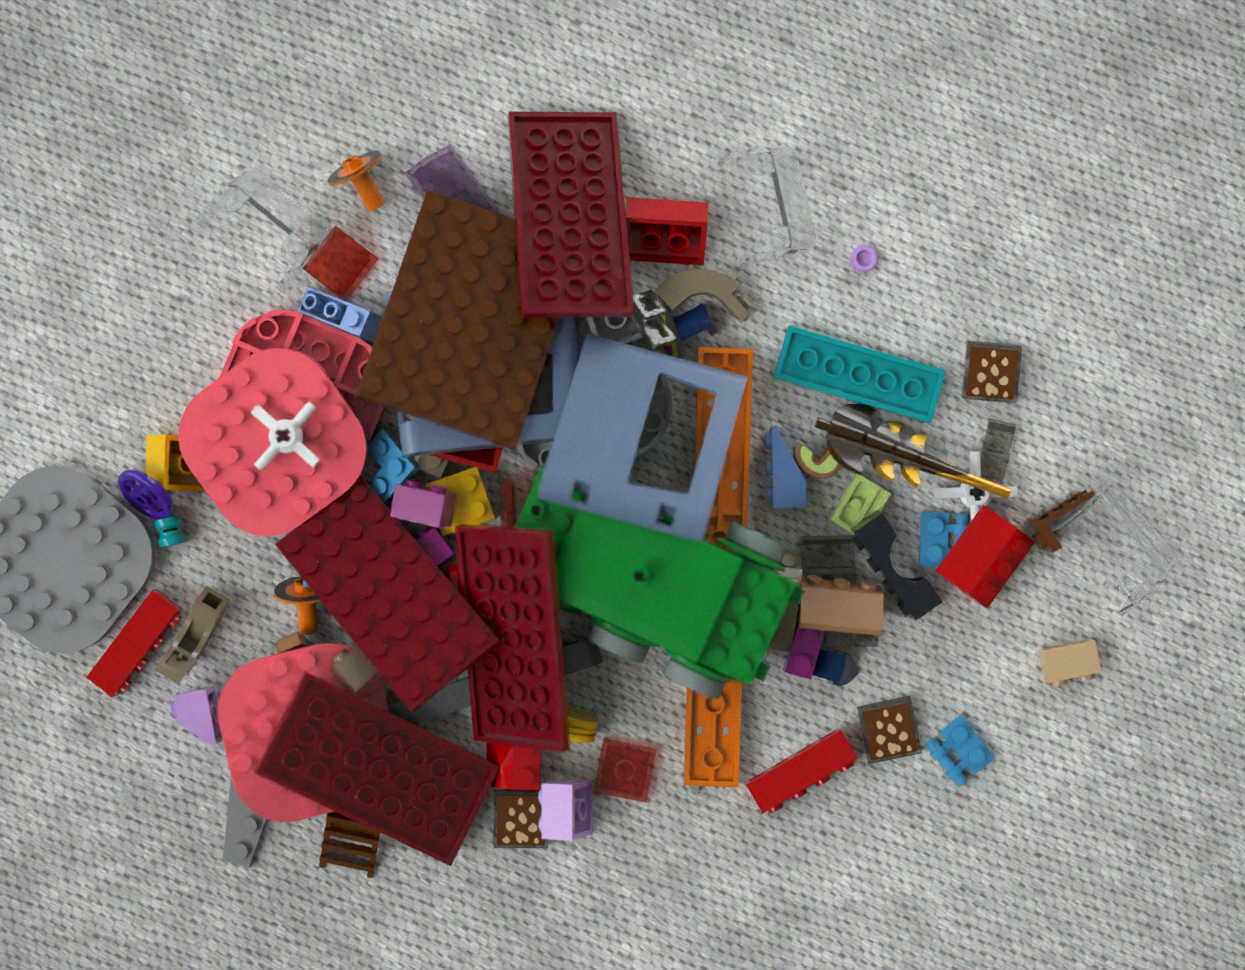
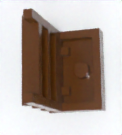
M1086 489L1082 492L1071 491L1068 493L1071 497L1069 500L1058 499L1055 501L1057 507L1054 509L1045 507L1041 510L1043 514L1041 517L1030 516L1027 518L1035 532L1032 538L1040 550L1054 553L1062 548L1048 523L1095 496L1096 494L1093 490L1087 492Z
M335 811L327 813L319 867L324 868L325 863L368 871L367 877L372 878L380 833ZM330 836L372 844V847L330 839ZM328 849H329V850L339 851V852H343V853H348V854L358 855V856H362V857H367V858H370V861H369V860H364V859H359V858H354V857H350V856L335 854V853H331V852H327V851H328Z

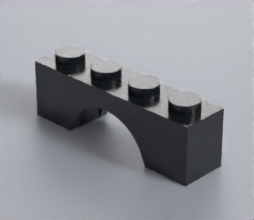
M876 510L850 528L854 533V536L851 537L852 541L860 551L864 549L870 558L866 560L875 573L879 571L885 579L881 582L890 595L895 594L900 602L896 605L905 617L910 615L916 621L942 603V600L926 578L923 576L915 578L903 577L898 575L893 569L890 561V549L897 534L883 513Z

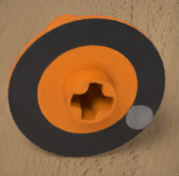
M371 151L361 156L354 155L342 162V166L335 170L327 180L329 185L332 186L351 180L368 211L376 210L385 203L367 172L380 160L382 155L379 151Z
M293 577L279 583L274 589V595L279 601L296 604L299 632L305 635L317 632L316 602L320 601L311 589L304 588L301 577Z

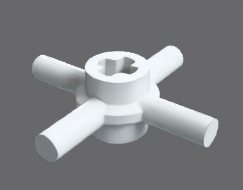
M308 401L293 420L284 419L276 421L259 405L254 407L251 413L270 429L269 441L271 444L254 465L261 471H264L279 452L290 453L295 451L314 468L321 459L301 443L303 439L301 427L315 412L317 407ZM282 431L291 432L288 435L291 437L289 442L281 441L283 438L281 436Z
M969 452L970 473L981 477L980 452ZM964 483L960 487L934 488L935 499L960 498L962 503L970 508V522L982 505L986 506L991 498H1001V496L982 490V495L977 496L978 500H975V497L969 494L970 489H974V487ZM1006 486L1011 488L1009 497H1017V486Z

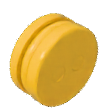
M567 707L569 740L578 743H592L595 740L599 719L589 712Z

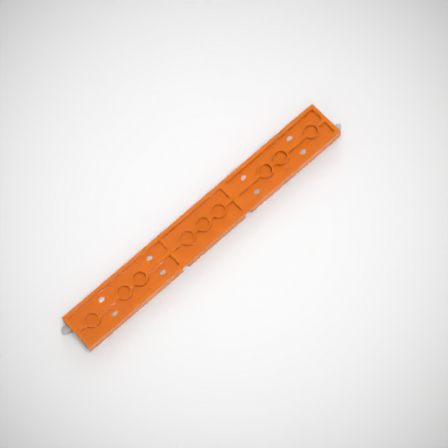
M744 339L739 340L737 348L698 347L699 364L748 376L711 508V514L706 526V531L710 536L709 538L703 537L716 544L718 543L714 541V538L725 537L731 521L747 527L753 349H747ZM697 389L694 473L716 398L714 394ZM738 680L735 682H725L718 699L687 688L683 784L689 785L692 795L698 793L699 786L739 787L742 682Z

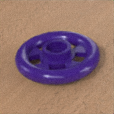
M125 470L119 475V489L125 499L136 510L156 520L173 515V500L165 488L155 479L137 470Z

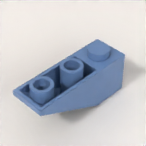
M307 287L297 312L373 344L383 318L371 311L311 287Z
M776 426L770 427L772 432L765 433L766 449H772V460H766V476H773L771 487H766L767 503H772V509L806 508V480Z

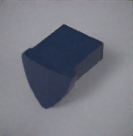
M703 304L673 318L682 341L705 330H708L711 336L718 333Z
M820 649L812 675L833 681V685L842 686L851 682L857 676L858 669L855 661L849 654L841 653L840 655Z

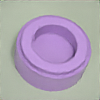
M860 245L852 251L850 262L856 271L866 273L876 266L878 255L871 246Z

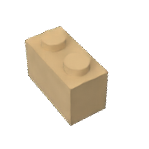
M1093 639L1038 649L1043 680L1046 683H1051L1052 687L1068 684L1067 679L1078 677L1079 681L1095 679L1094 674L1102 672L1096 641Z

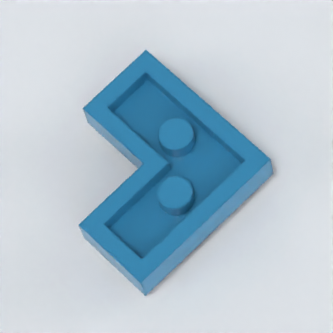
M382 428L369 443L368 452L379 463L381 468L368 484L388 506L393 500L395 484L406 483V480L411 479L420 466L412 457H402L399 441L389 429Z

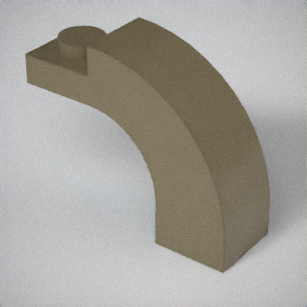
M690 269L679 272L666 279L654 290V294L671 312L692 296L709 295L718 299L740 323L750 315L747 311L750 308L739 295L736 298L732 295L738 290L739 285L724 274L713 270Z
M785 552L780 564L786 571L785 573H780L799 581L798 587L801 588L802 554ZM790 603L770 649L789 652L798 613V606Z
M206 586L194 601L184 626L170 648L157 663L155 671L179 684L200 658L221 621L230 599Z

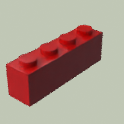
M152 590L86 678L111 697H115L119 693L124 695L133 683L129 679L134 672L140 673L148 664L149 660L146 657L150 651L154 650L156 652L164 643L165 638L163 634L168 628L173 630L180 622L182 616L179 613L182 611V608L159 590Z
M838 728L748 780L745 784L762 813L768 811L769 814H772L783 807V801L790 797L796 800L805 795L807 787L814 783L816 786H820L829 781L831 773L837 770L842 773L853 767V761L857 759V756L842 730Z

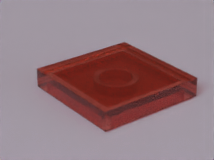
M335 225L302 269L342 300L347 301L378 261V258Z
M501 478V527L514 528V480L511 478Z
M603 738L593 792L647 803L657 748Z

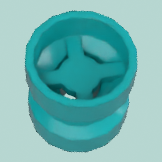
M181 515L154 521L155 528L160 533V538L158 539L160 548L187 542L186 535L181 530L183 524Z

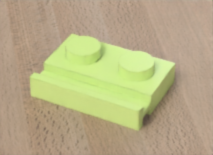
M855 473L828 520L854 535L850 528L874 511L878 510L881 512L891 493L862 475Z

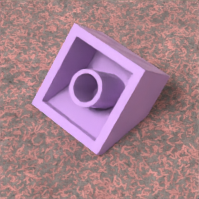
M214 686L182 692L173 696L174 701L170 703L171 712L174 718L177 717L180 725L210 745L223 741L217 719L218 703Z
M561 780L542 783V788L539 791V802L542 804L539 830L542 832V839L575 840L592 835L593 780Z

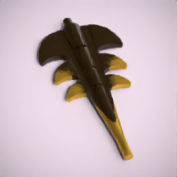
M846 404L834 412L830 421L820 417L816 420L814 427L826 431V445L833 459L844 468L858 475H861L863 472L861 458L867 455L870 456L873 469L889 482H892L894 478L892 466L899 464L903 477L915 488L920 483L919 471H923L985 490L1008 499L1011 493V488L981 478L925 453L924 444L928 439L926 434L914 435L908 439L906 444L901 442L899 432L905 425L903 422L889 421L881 424L877 430L873 429L870 424V417L873 416L876 409L871 406Z

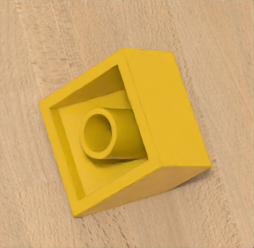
M147 435L145 474L155 479L165 490L206 492L184 461L179 446V435Z

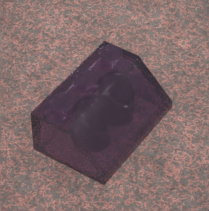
M451 145L426 156L405 172V175L423 199L428 189L493 212L499 210Z

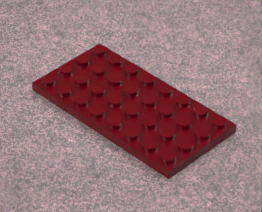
M509 111L507 120L522 318L633 317L634 303L617 113Z
M361 476L347 492L279 540L275 546L406 707L413 713L500 642L397 518L390 517L391 510Z
M471 524L455 526L461 595L500 642L467 669L473 738L475 741L566 752L570 749L553 531Z
M305 671L254 773L451 866L500 767Z

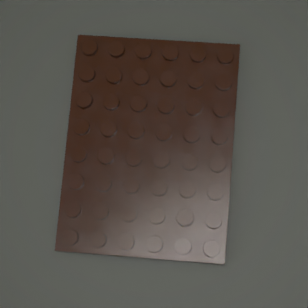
M427 189L356 397L513 450L516 449L559 317L522 318L515 219Z

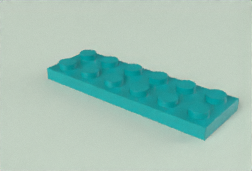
M788 326L773 379L931 423L946 370Z

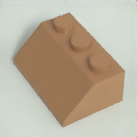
M809 575L807 578L802 577L801 589L805 590V593L798 606L797 619L799 628L882 636L883 592L880 585L872 581L853 583L844 578H835L834 581L823 580V578L815 575Z

